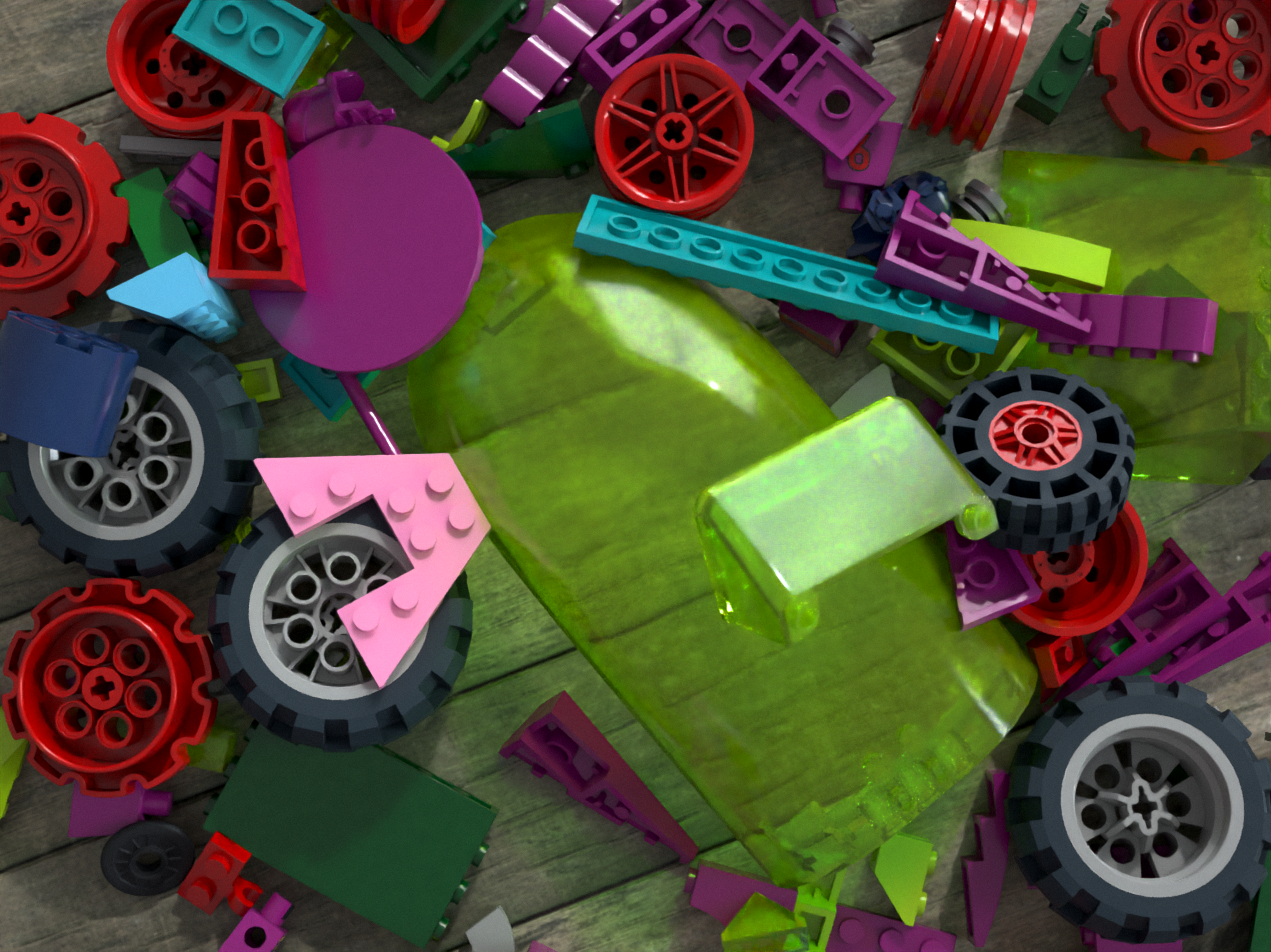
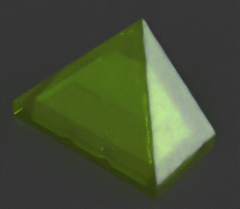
M326 3L314 18L323 22L327 27V31L295 81L306 90L318 85V79L323 78L356 33Z
M756 891L721 933L724 952L810 951L805 918Z

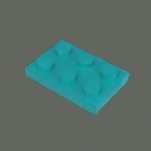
M191 0L171 33L183 43L284 100L326 33L327 27L323 22L284 0Z

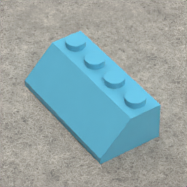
M187 252L106 291L110 300L152 323L176 327L201 337V340L207 342L214 340L218 344L230 340L238 334V328L246 325L230 290L208 277L209 269Z

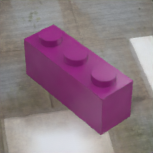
M645 0L584 48L577 68L578 72L603 98L612 82L627 68L646 58L661 55L684 37L694 27L702 6L696 0Z

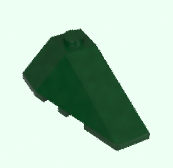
M577 99L525 117L526 125L519 130L500 128L489 133L490 136L484 140L485 144L478 148L475 143H469L446 152L459 165L468 179H542L565 176L567 180H571L589 172L588 167L595 165L594 154Z

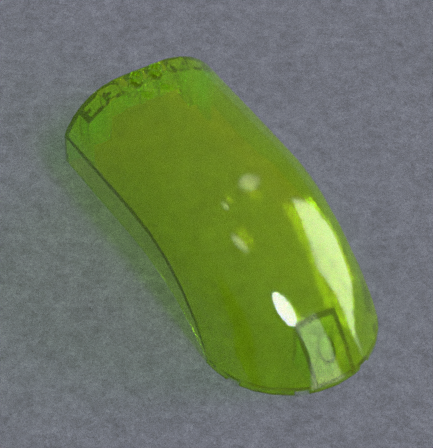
M584 213L537 215L501 227L493 232L497 238L484 252L478 282L474 283L465 303L467 307L458 321L432 348L408 362L407 387L410 410L417 434L426 453L450 454L491 525V531L487 535L489 540L575 647L778 888L799 887L820 881L842 871L867 856L903 829L976 767L1003 740L1029 704L1035 691L1038 668L998 618L961 632L946 552L857 440L777 349L708 281L693 277H676L666 270L651 266L637 267L620 258L608 255L595 256L587 253L584 249L573 247L576 230Z

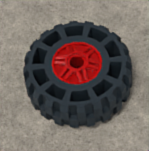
M1030 366L1015 367L1013 371L1002 372V370L989 373L985 376V379L981 381L976 379L961 390V396H954L945 406L944 415L938 419L933 455L934 488L937 497L945 504V511L957 524L961 522L967 533L978 540L983 538L989 541L992 547L1004 551L1009 548L1020 550V554L1036 555L1037 551H1049L1050 554L1066 551L1069 546L1074 544L1077 547L1093 540L1096 532L1102 533L1115 522L1116 515L1123 510L1126 504L1136 457L1134 452L1135 436L1133 430L1127 424V417L1117 403L1112 404L1110 402L1111 398L1098 386L1092 387L1087 384L1084 378L1075 374L1069 376L1059 373L1058 369L1044 367V370L1030 369Z

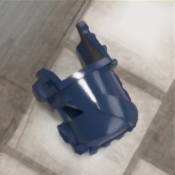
M917 171L911 175L899 177L892 182V185L882 191L874 189L869 192L867 196L868 206L851 226L855 242L846 250V257L854 259L862 255L872 263L879 261L883 246L910 189L920 194L919 202L936 215L944 212L951 217V203L947 196V182L942 180L941 177H935L926 171Z

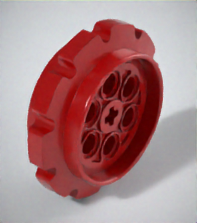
M1109 0L1105 12L1111 17L1112 26L1105 27L1096 32L1093 67L1096 77H1104L1109 82V88L1107 92L1101 95V101L1110 118L1122 133H1129L1138 129L1142 134V141L1140 143L1142 149L1161 158L1177 162L1189 160L1194 150L1198 153L1201 162L1231 158L1251 149L1250 138L1252 133L1257 137L1271 135V0ZM1190 4L1196 5L1201 13L1198 24L1189 18L1188 8ZM1229 18L1233 19L1238 25L1236 38L1232 37L1227 31L1226 24ZM1158 31H1162L1168 37L1169 46L1166 51L1161 50L1156 44ZM1198 48H1201L1200 55L1196 53ZM1201 56L1205 57V62L1200 63ZM1236 59L1244 66V76L1241 80L1233 73V63ZM1166 72L1171 74L1175 80V88L1172 93L1166 91L1162 84L1163 75ZM1204 86L1209 88L1213 95L1210 107L1205 106L1201 100V91Z
M17 112L0 114V181L3 183L0 193V321L6 319L8 310L22 311L52 320L73 314L76 310L74 301L79 295H84L94 300L110 285L121 268L120 263L114 259V252L118 247H128L132 237V228L129 224V202L124 197H117L114 190L115 185L126 181L117 162L98 142H92L84 146L86 133L81 128L69 121L49 114H37L35 120L30 124H27L26 119ZM42 170V181L37 186L30 187L29 179L35 171ZM71 198V210L67 214L59 216V204L63 200ZM28 211L31 215L26 216L25 212ZM24 220L25 224H20V221ZM54 238H60V250L56 254L48 256V244ZM20 249L21 257L19 262L9 267L7 257L10 252Z
M130 578L89 579L86 582V590L83 594L78 587H64L39 603L31 611V617L35 623L33 630H19L15 633L3 666L4 676L10 677L13 681L12 691L2 696L5 719L14 740L25 738L30 742L31 750L27 754L28 762L39 773L56 785H67L76 779L80 784V793L82 795L98 798H116L132 794L135 791L136 781H139L143 788L150 789L166 782L183 770L191 760L187 754V745L195 746L206 741L214 724L219 700L209 695L207 690L208 684L219 678V670L212 657L214 654L213 646L207 634L194 635L191 632L190 623L194 619V614L175 596L161 588L150 589L144 596L141 592L140 581ZM98 635L103 639L105 645L101 656L95 652L93 644ZM137 645L142 647L145 652V661L142 666H139L133 657L134 649ZM68 667H71L76 675V682L73 687L67 683L65 678ZM113 681L115 689L108 692L107 684ZM148 687L153 688L157 695V702L154 707L149 706L145 699V691ZM79 708L83 709L87 714L88 721L85 728L80 726L77 721ZM119 718H122L128 726L126 738L121 737L117 731L116 725Z

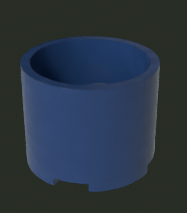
M8 310L7 317L3 320L0 328V432L57 451L87 457H107L138 365V351L91 331L87 333L70 326L58 324L56 320Z

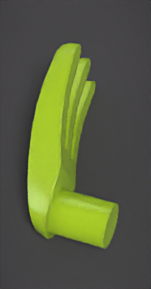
M477 99L474 101L468 116L454 134L450 143L437 136H434L431 142L445 152L464 144L474 143L489 117L490 109L487 107V104Z

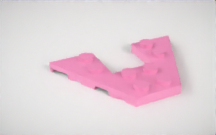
M449 453L257 458L253 460L295 538L308 533L372 498L375 500L413 569L337 610V614L379 690L384 688L391 674L407 651L410 650L419 633L427 625L458 576L464 571L475 551L481 546L491 531V525Z

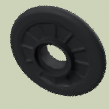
M159 820L139 821L121 828L109 838L101 853V870L106 880L121 892L134 896H154L172 890L185 880L195 862V848L188 834L176 825ZM148 852L155 853L160 857L156 862L148 865L141 864L136 860L140 855Z

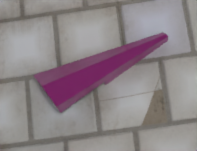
M1169 537L1163 543L1164 551L1151 568L1147 567L1142 588L1132 605L1116 621L1099 630L1085 649L1088 662L1064 682V687L1050 705L1045 703L1042 707L1044 714L1061 699L1090 683L1096 685L1111 681L1116 676H1132L1233 611L1172 537ZM1127 636L1132 646L1117 657L1109 646ZM1095 655L1096 658L1103 665H1105V667H1103L1099 671L1094 665L1093 661L1090 659Z
M1265 550L1258 558L1259 565L1244 581L1239 579L1223 596V599L1233 611L1193 636L1184 646L1179 645L1172 651L1173 658L1156 676L1154 674L1150 675L1154 682L1170 684L1177 680L1186 684L1271 642V552Z
M565 690L542 703L498 751L506 759L514 755L533 766L531 774L541 779L546 774L560 782L567 788L566 794L617 825L621 826L624 822H627L644 832V841L654 846L659 841L676 851L680 855L679 862L684 865L694 860L699 847Z

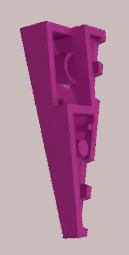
M911 189L909 190L883 246L873 279L1074 341L1083 342L1090 332L1091 321L1087 318L1082 321L1076 319L1059 306L1060 298L1052 292L1048 296L1041 293L1027 282L1029 275L978 237L971 241L950 225L951 217L944 212L936 215L919 202L920 194Z

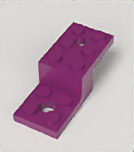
M716 0L682 39L681 45L694 56L717 65L730 75L743 91L747 101L774 123L782 114L839 164L847 158L897 99L802 17L791 27L760 0ZM734 29H743L749 34L751 41L747 46L737 48L729 43L727 35ZM833 94L843 96L848 102V110L839 115L829 112L825 105L826 98Z

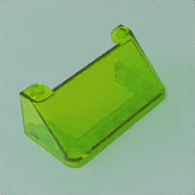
M894 396L884 397L706 487L696 498L693 508L695 522L722 620L787 648L808 637L815 630L820 618V605L817 593L948 520L955 522L956 529L960 535L973 540L984 538L999 529L995 508L990 498L915 405L907 399Z

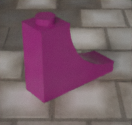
M700 858L697 869L689 867L683 892L689 893V906L698 908L719 920L734 935L743 952H783L798 896V890L795 885Z

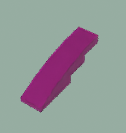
M1003 769L985 770L989 812L972 813L976 855L960 856L968 940L974 947H984L999 904L1008 860L1010 832H1006L1003 800L1008 797L1010 775Z

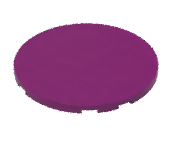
M388 125L353 126L335 131L310 143L288 161L307 292L249 290L254 308L271 336L294 356L309 364L327 371L355 375L378 370L386 371L401 366L419 357L439 342L455 325L467 307L465 303L474 283L478 282L484 256L481 224L483 216L478 198L466 174L445 151L427 138L400 127Z

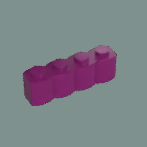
M560 0L545 16L535 32L519 48L509 64L493 80L482 96L483 102L514 129L519 130L526 125L525 117L546 110L544 107L554 96L559 99L567 92L573 82V78L570 75L578 67L584 48L624 17L621 14L623 11V1Z
M1042 292V293H1043L1044 295L1048 296L1051 292ZM1052 292L1061 299L1060 307L1079 321L1087 318L1092 322L1090 332L1082 343L1039 329L1037 330L1036 343L1048 346V353L1055 355L1073 356L1074 349H1089L1088 356L1114 358L1115 351H1130L1129 358L1136 360L1155 361L1158 353L1172 354V361L1199 363V356H1213L1219 304L1210 299L1191 297Z

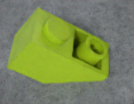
M879 826L869 867L899 918L905 925L913 927L916 916L922 917L925 910L927 893L922 890L926 875L932 876L934 872L937 852L932 850L934 844L927 838Z

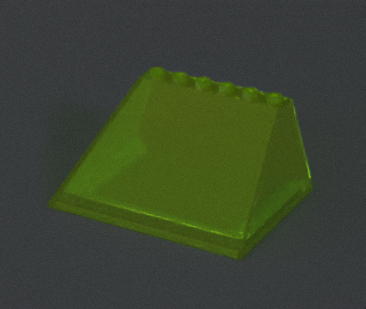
M1004 150L1001 198L1008 206L1004 210L1005 215L1011 213L1013 218L1007 225L1065 236L1111 249L1105 287L1100 292L1095 293L1059 281L1052 287L1030 280L1027 281L1041 293L1067 292L1123 296L1191 297L1210 299L1219 304L1213 356H1199V363L1172 361V354L1158 353L1155 361L1136 360L1129 358L1130 351H1115L1114 358L1088 356L1089 349H1074L1073 356L1048 353V346L1036 343V330L1007 371H1013L1015 367L1030 366V369L1044 370V367L1058 369L1059 373L1080 376L1087 381V384L1094 388L1098 386L1111 398L1110 402L1112 404L1117 403L1127 417V424L1131 427L1135 436L1134 452L1136 457L1131 481L1240 485L1271 452V166L1236 160L1204 161L1192 158L1189 160H1175L1147 156Z

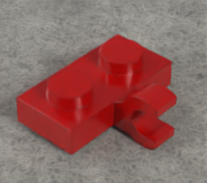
M216 831L176 893L210 916L224 896H226L231 910L237 915L244 917L260 897L263 890L257 884L239 876V873L252 854L219 831Z

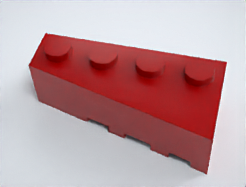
M225 111L208 277L226 289L307 292L283 129L266 112Z

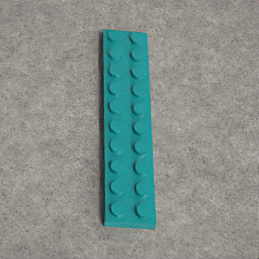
M594 194L591 195L576 230L573 247L584 249L591 255H608L626 260L629 264L637 267L651 266L666 270L676 277H693L709 281L710 284L719 288L732 287L748 291L761 299H779L790 302L800 309H817L833 313L836 317L843 320L852 321L856 319L872 323L885 331H903L917 335L928 342L941 341L957 345L971 353L984 352L993 355L999 341V317L873 279L876 267Z

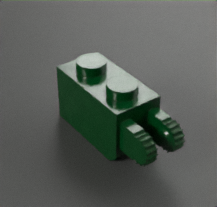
M1082 2L1068 24L1066 23L1056 35L1014 104L1048 126L1059 115L1092 61L1096 32L1108 27L1111 22L1110 19L1102 16L1092 28L1090 37L1077 30V27L1082 24L1087 16L1089 9Z

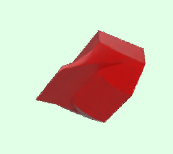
M1040 632L1025 644L1030 658L1039 671L1041 684L1040 704H1043L1064 682L1088 662L1082 635L1065 637Z

